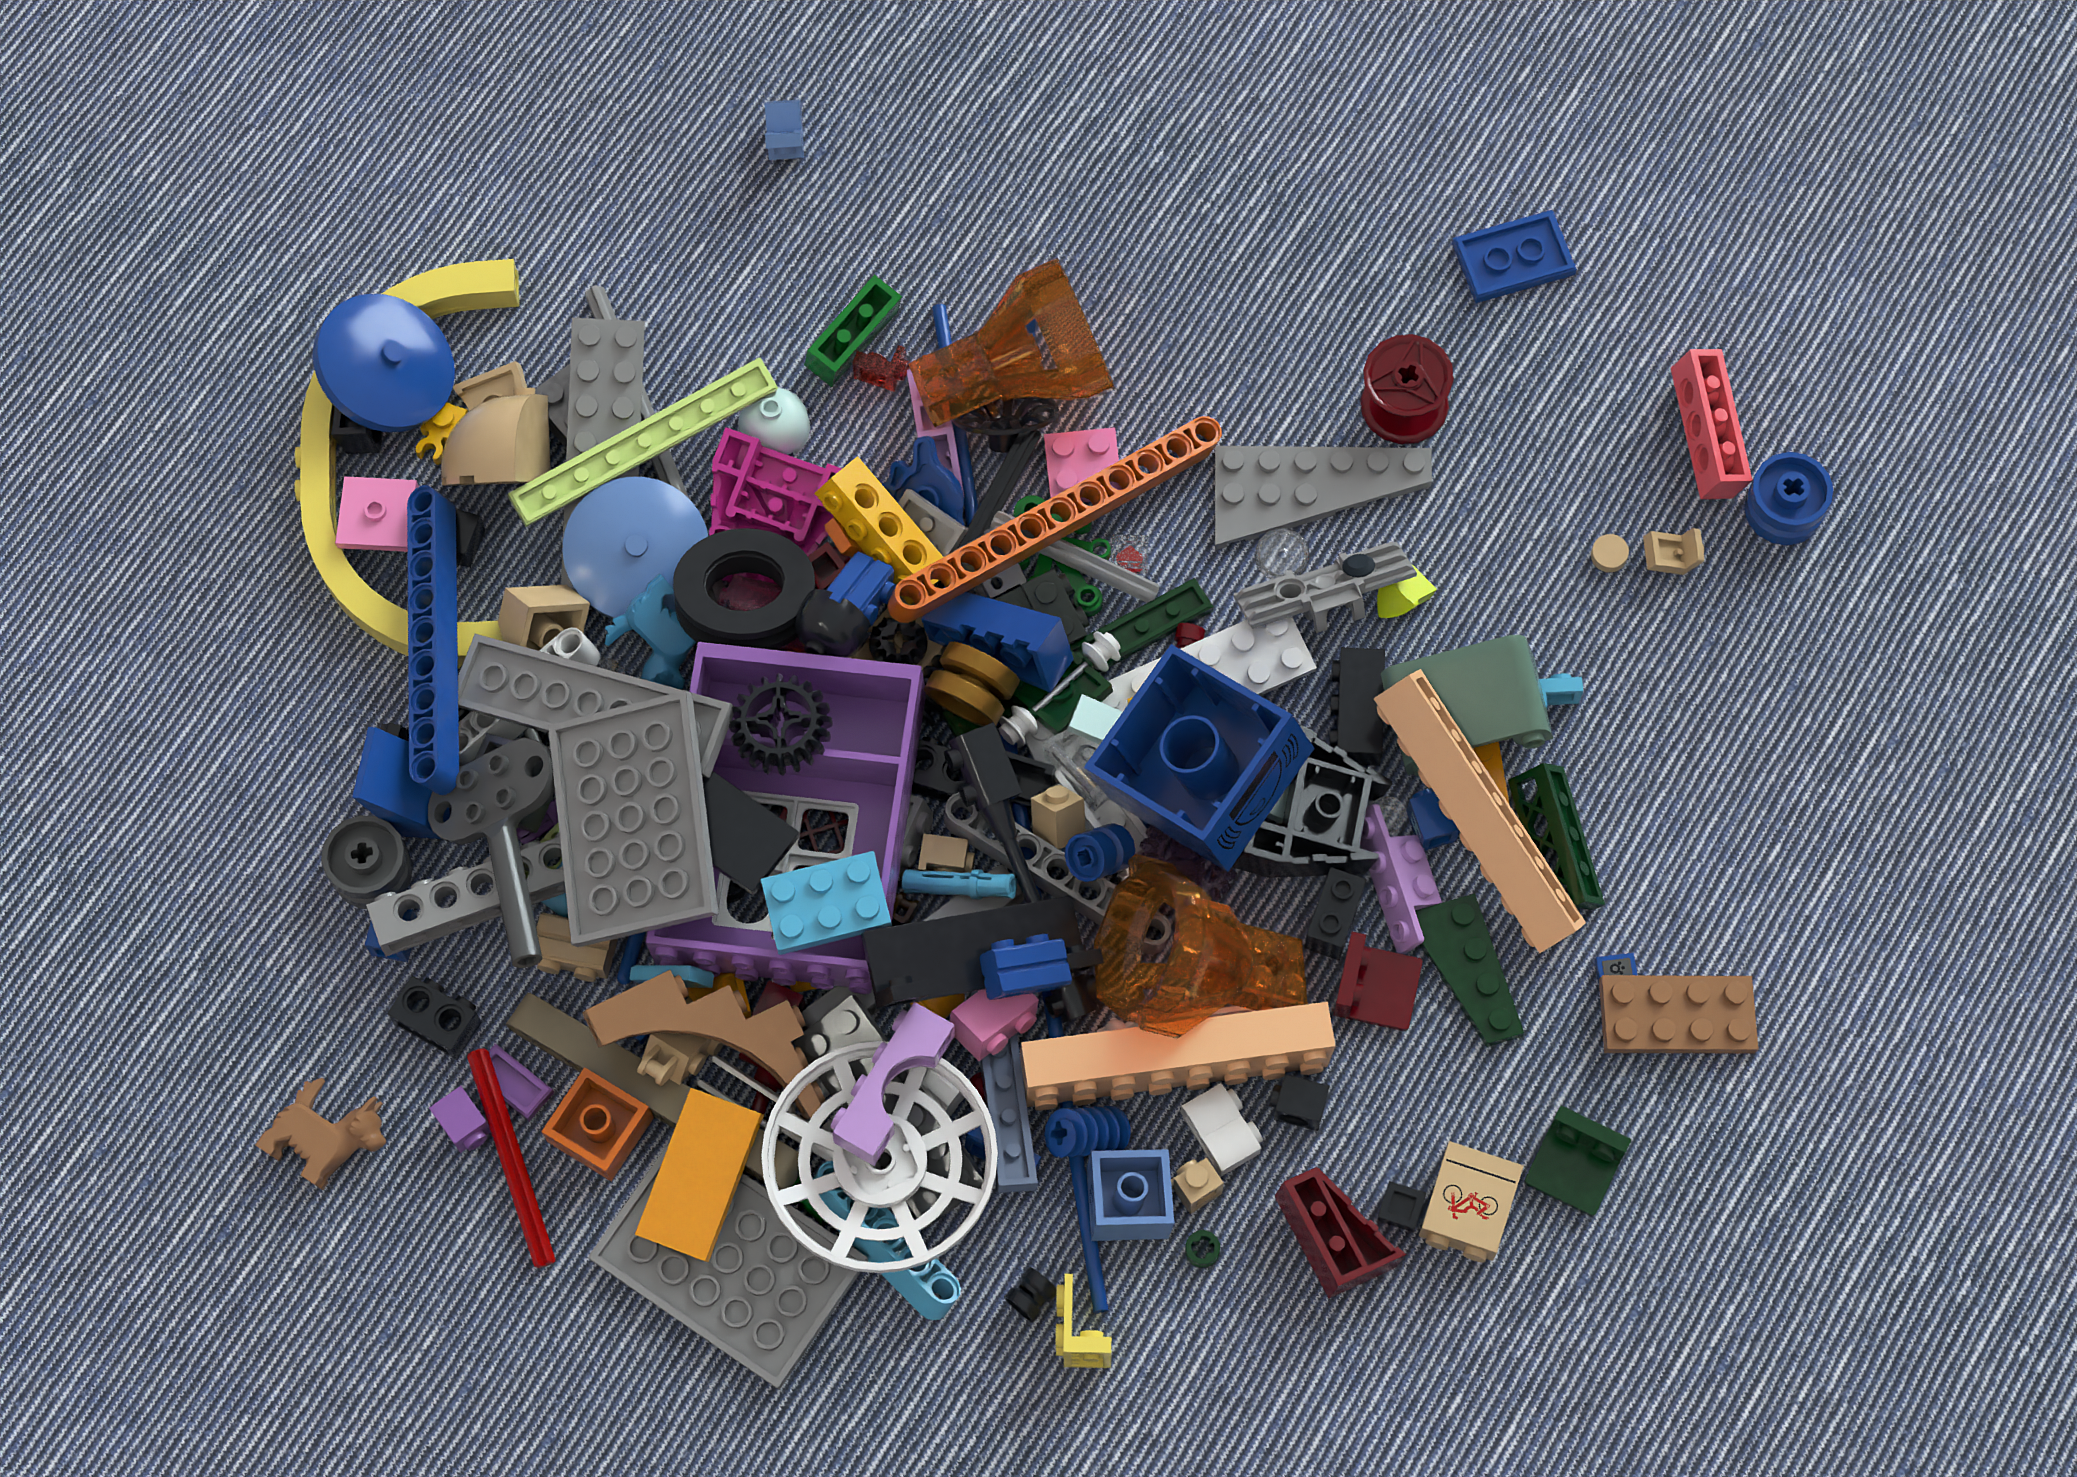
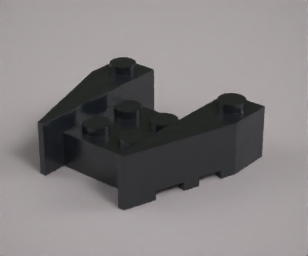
M1300 725L1313 745L1314 750L1290 783L1282 826L1263 821L1233 864V868L1267 878L1328 876L1331 867L1353 875H1365L1379 856L1378 853L1359 848L1368 800L1379 802L1392 786V781L1371 767L1364 768L1347 757L1346 751L1338 746L1331 747L1317 738L1318 734Z

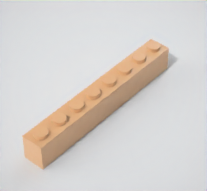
M1420 669L1409 674L1373 698L1378 705L1377 712L1380 718L1386 724L1391 725L1396 732L1399 747L1407 756H1411L1418 766V775L1421 781L1428 788H1432L1437 795L1442 813L1448 819L1453 820L1459 829L1461 842L1467 850L1473 851L1480 861V870L1488 882L1495 884L1502 895L1501 902L1509 914L1515 915L1521 924L1522 935L1530 946L1536 947L1540 954L1586 924V921L1422 670Z

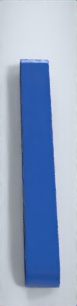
M422 485L415 488L410 494L407 503L409 773L413 781L438 795H446L456 787V777L459 773L456 509L453 502L432 487Z

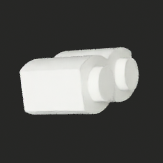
M1221 1083L1182 1105L1180 1111L1220 1177L1259 1155L1261 1151L1259 1143L1263 1141L1256 1125L1252 1121L1246 1123L1241 1116L1239 1110L1243 1109V1106L1232 1088L1226 1090Z

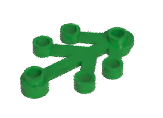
M1035 495L1023 497L1015 505L1014 517H1018L1025 513L1028 508L1036 507L1045 502V500ZM1051 514L1054 520L1064 522L1059 515ZM1092 522L1074 532L1080 535L1088 533L1092 528ZM1069 537L1062 538L1095 554L1093 551L1096 547H1105L1107 551L1103 555L1097 556L1105 560H1109L1111 557V546L1103 538H1097L1092 542ZM1039 553L1034 575L1028 581L1050 571L1054 559ZM1030 556L1019 563L1021 570H1025L1029 566ZM1054 560L1062 574L1065 573L1075 592L1073 596L1074 607L1081 606L1087 617L1098 614L1103 607L1101 591L1094 585H1088L1078 570ZM1086 593L1094 595V599L1091 602H1084L1081 600V597Z

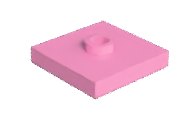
M344 477L335 541L337 548L408 552L407 503L410 494L415 488L419 487L417 480Z

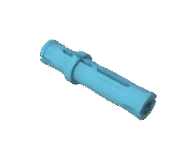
M906 869L902 877V888L906 894L965 895L975 900H981L983 897L990 896L1014 898L1017 891V879L1015 874H990L978 869L965 873Z

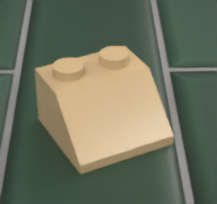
M567 584L505 588L498 618L502 640L540 651L564 629L573 627L584 633L590 602Z

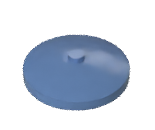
M633 476L615 479L598 486L588 493L572 512L563 537L562 551L565 570L574 590L590 602V607L598 613L613 619L625 614L632 599L644 592L648 583L659 573L673 587V577L678 562L693 545L708 537V532L696 506L686 495L672 485L648 477ZM674 593L663 597V605L665 604L669 610L672 608L675 611Z

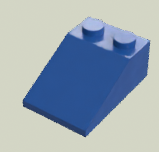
M368 727L352 798L377 818L389 822L401 837L441 839L433 832L428 821V804L432 791L413 781L410 777L409 742L376 727ZM449 807L444 812V822L450 818Z

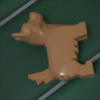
M323 1078L312 1081V1083L304 1082L303 1091L298 1090L295 1103L285 1107L277 1114L272 1127L262 1134L255 1146L279 1162L283 1157L282 1150L284 1147H294V1152L300 1154L301 1159H306L307 1161L301 1176L324 1190L328 1184L329 1177L357 1149L363 1148L374 1152L386 1144V1139L381 1134L382 1120L377 1114L383 1103L381 1101L376 1103L377 1098L375 1096L370 1098L363 1106L348 1113L338 1123L332 1124L313 1111L314 1101L325 1083Z

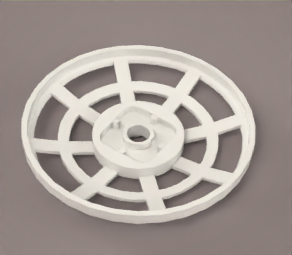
M882 1042L888 1044L889 1042L856 1043L839 1048L808 1065L782 1091L770 1113L763 1138L761 1155L763 1178L770 1202L781 1223L795 1240L814 1255L833 1265L859 1272L887 1273L904 1271L924 1265L945 1254L959 1243L977 1223L990 1199L996 1179L998 1152L995 1129L989 1110L978 1090L966 1076L943 1058L940 1059L935 1068H910L904 1084L894 1081L888 1084L884 1094L897 1095L899 1099L893 1113H887L894 1123V1135L884 1149V1152L888 1153L892 1159L887 1168L883 1170L874 1169L868 1162L835 1144L833 1134L820 1128L832 1112L845 1103L849 1106L854 1099L851 1092L856 1081L848 1062L863 1058H873L879 1045ZM834 1068L842 1091L825 1101L813 1114L809 1123L787 1113L794 1100L809 1083H812L820 1075ZM927 1068L939 1073L952 1083L968 1101L973 1112L952 1122L939 1103L919 1090ZM914 1102L931 1113L941 1128L921 1136L917 1129L907 1121ZM979 1126L984 1137L986 1155L984 1179L981 1189L959 1183L962 1169V1151L959 1136ZM780 1127L802 1138L798 1155L801 1184L779 1190L776 1182L774 1163L776 1140ZM947 1142L951 1160L948 1179L926 1171L927 1151ZM813 1143L833 1151L834 1172L816 1179H812L810 1168ZM841 1187L855 1201L846 1221L832 1212L819 1195ZM919 1187L940 1193L941 1195L934 1205L922 1216L914 1220L906 1200L914 1195ZM952 1198L974 1204L967 1218L953 1234L939 1245L927 1250L919 1231L937 1219L949 1205ZM808 1199L811 1206L823 1220L833 1228L841 1231L832 1250L830 1251L820 1246L805 1234L790 1216L786 1205ZM869 1207H891L899 1227L869 1229L861 1227ZM904 1237L913 1256L901 1261L882 1263L857 1261L847 1258L855 1238L887 1241Z

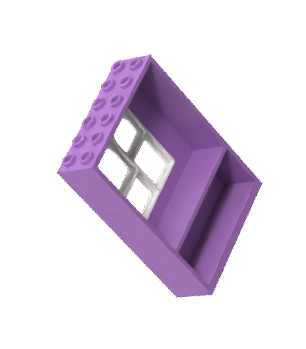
M698 642L689 690L691 693L728 702L737 707L741 706L737 700L738 694L750 696L748 691L749 683L760 688L763 676L768 678L769 683L776 682L775 677L778 673L782 674L784 682H788L794 674L798 677L799 685L808 680L812 684V691L820 690L823 694L822 702H827L830 707V712L827 716L832 718L833 726L826 730L830 732L831 739L829 742H821L825 750L823 755L811 753L814 759L813 765L807 764L804 760L799 762L801 767L799 773L793 770L792 765L786 766L784 776L779 774L777 766H774L769 774L764 773L762 763L758 767L752 768L749 764V757L742 759L738 754L739 747L733 746L731 737L735 733L731 732L729 728L712 770L756 802L786 807L788 810L786 823L799 832L801 830L803 814L808 809L842 812L848 815L849 821L845 846L841 853L833 854L802 850L798 846V838L768 877L794 871L798 866H814L874 851L892 923L926 693L923 690L925 683L922 667L918 665ZM786 701L788 709L801 711L802 714H810L803 706L795 702ZM772 703L762 708L758 713L769 710ZM781 712V721H779V725H778V727H776L777 730H778V733H779V736H780V737H781V728L783 727V722H784V717H783L782 712ZM751 734L760 744L775 748L774 740L771 738L761 737L760 734ZM804 735L793 738L789 746L797 743ZM714 867L713 872L719 915L647 931L645 943L656 965H690L712 972L714 977L720 976V972L735 974L736 978L745 981H756L758 977L773 978V982L781 985H795L796 981L811 983L812 987L822 990H831L834 986L849 987V991L858 994H870L873 990L861 935L779 955L769 913L764 919L756 923L745 924L735 920L727 909V895L731 879Z

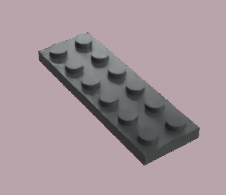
M856 995L849 996L805 1030L803 1036L793 1040L796 1047L799 1046L809 1065L836 1049L856 1043L889 1042ZM872 1058L848 1062L856 1082L862 1074L865 1076L869 1075L875 1065L871 1062ZM834 1068L818 1077L831 1096L842 1091ZM907 1069L899 1073L891 1081L904 1084L909 1070ZM920 1086L919 1090L925 1093L923 1088ZM884 1094L882 1103L886 1113H893L899 1096ZM914 1102L907 1121L917 1129L921 1136L941 1128L931 1113ZM847 1103L841 1105L839 1108L843 1107L847 1109L849 1106ZM948 1142L927 1151L926 1171L946 1179L949 1176L951 1161ZM961 1143L962 1169L959 1183L981 1189L984 1174ZM883 1151L877 1162L882 1169H885L890 1165L892 1159L888 1153ZM919 1187L914 1195L906 1200V1203L916 1217L919 1218L934 1205L941 1194ZM952 1198L941 1215L925 1227V1229L930 1228L964 1201Z

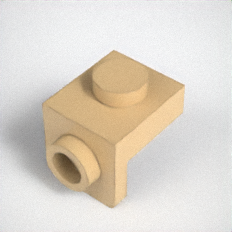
M1692 528L1682 535L1650 531L1643 536L1647 570L1684 575L1704 562V545L1700 529Z

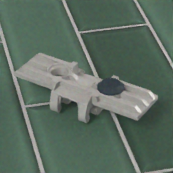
M1388 542L1351 555H1347L1346 552L1339 554V559H1336L1334 564L1295 576L1292 570L1285 571V576L1241 589L1240 592L1234 593V599L1252 629L1304 613L1307 620L1314 621L1315 632L1319 633L1327 630V613L1329 609L1345 605L1346 608L1351 609L1354 621L1365 618L1363 593L1416 577L1417 572L1398 542Z

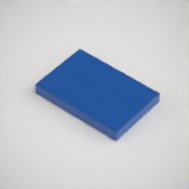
M1553 209L1457 236L1452 240L1453 248L1475 304L1576 274V266Z

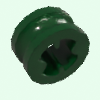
M1198 1230L1188 1237L1185 1246L1187 1260L1197 1268L1212 1266L1220 1255V1242L1218 1238L1207 1230ZM1200 1240L1208 1241V1248L1213 1247L1214 1249L1213 1253H1206L1205 1258L1196 1257L1197 1250L1192 1252L1191 1249L1192 1245L1199 1246Z

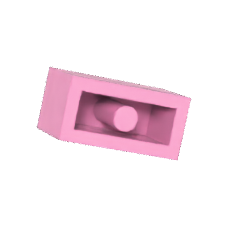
M986 989L979 990L951 1011L950 1022L955 1025L954 1037L978 1061H981L990 1053L996 1055L1007 1045L1013 1035L1017 1032L1023 1034L1034 1025L1037 1019L1036 1012L1039 999L1031 993L989 1000Z

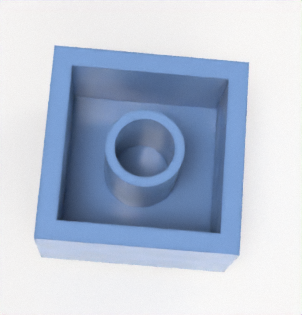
M1169 1149L1091 1151L1086 1167L1091 1241L1169 1239L1174 1226Z

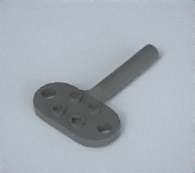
M520 738L510 741L459 767V773L456 777L457 785L450 793L438 795L432 792L428 804V821L433 832L441 839L450 843L464 845L482 837L487 838L512 965L517 968H527L537 965L543 959L517 837V826L522 818L535 812L547 802L555 787L551 749L537 740ZM542 760V771L534 777V767ZM452 806L451 816L444 822V812L448 807Z

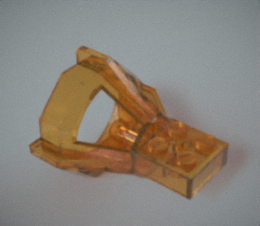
M1058 258L1017 275L985 326L979 331H975L966 338L957 340L946 347L908 363L924 408L934 427L999 398L1003 402H1009L1008 399L1025 397L1087 401L1116 389L1082 308ZM1034 318L1039 325L1057 368L1045 370L1041 362L1043 360L1041 351L1033 334H1029L1026 325Z
M1135 854L1129 859V877L1115 886L1094 940V949L1101 948L1104 961L1103 964L1095 967L1096 997L1122 1020L1138 1023V1027L1143 1031L1178 1039L1227 1004L1255 1011L1308 1004L1302 939L1240 923L1229 905L1212 901L1211 896L1179 872L1172 863ZM1165 902L1175 909L1174 939L1167 964L1140 963L1142 947L1148 927L1159 907ZM1143 989H1153L1151 993L1147 997H1145Z

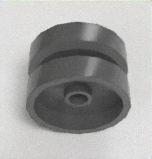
M359 815L346 819L331 830L323 844L321 861L325 875L343 900L357 908L367 909L366 905L374 902V899L381 894L404 892L411 882L413 863L409 850L395 828L381 818Z

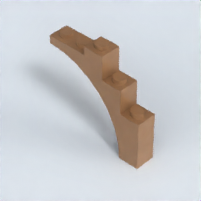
M671 970L582 1012L598 1048L628 1037L653 1033L689 1034L717 1041L745 1054L767 1070L784 1089L798 1073L808 1066L799 1046L794 1048L791 1041L804 1035L801 1027L806 1025L796 1005L791 1007L789 1001L786 1000L746 1020L743 1015L747 1011L744 999L738 990L732 992L730 985L687 1005L684 999L689 996L687 988L680 975L674 977ZM816 1081L809 1083L794 1100L796 1107L806 1120L810 1119L821 1104L825 1102L824 1095Z

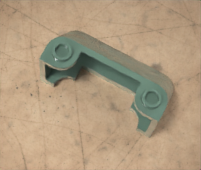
M1503 636L1395 664L1381 672L1385 691L1409 674L1421 669L1472 748L1513 738L1516 744L1523 745L1526 749L1542 746L1545 741L1553 739L1535 658L1525 636ZM1400 748L1407 774L1419 776V768L1412 757L1407 756Z

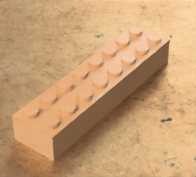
M1328 1002L1021 1042L1020 1061L1027 1107L1035 1106V1110L1042 1111L1056 1108L1058 1103L1073 1101L1074 1105H1087L1094 1103L1098 1097L1111 1096L1112 1100H1125L1132 1098L1134 1093L1149 1091L1150 1095H1162L1171 1092L1173 1087L1187 1086L1188 1090H1199L1209 1087L1210 1082L1225 1081L1226 1085H1237L1248 1081V1077L1263 1076L1264 1080H1274L1284 1077L1285 1072L1299 1070L1302 1075L1316 1074L1322 1072L1323 1067H1328L1336 1045Z

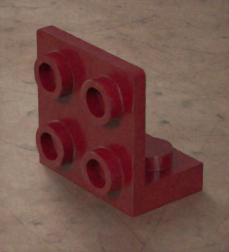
M1351 932L1333 1016L1400 1031H1408L1423 960L1418 957L1364 946L1366 934Z

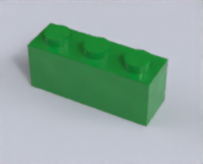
M874 274L807 350L804 366L832 387L898 313L902 296Z

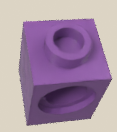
M459 1086L429 1107L460 1153L466 1149L471 1151L478 1148L487 1140L486 1135L491 1132L488 1123L462 1086Z

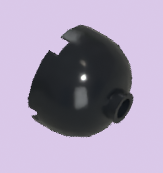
M822 589L810 591L801 603L795 619V630L799 641L804 646L805 653L844 658L855 655L863 647L871 632H867L871 626L870 621L859 608L847 599L843 598L838 603L829 598L833 592Z

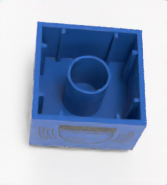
M1171 644L1083 768L1111 801L1228 872L1310 756L1314 747L1291 713Z

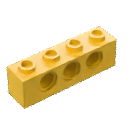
M858 456L814 493L825 509L838 520L848 536L855 540L866 555L873 557L874 561L879 560L893 567V583L896 586L901 580L943 558L942 554ZM932 579V580H931V583L934 585V584H936L939 580H937V579ZM902 596L909 605L914 602L911 598Z

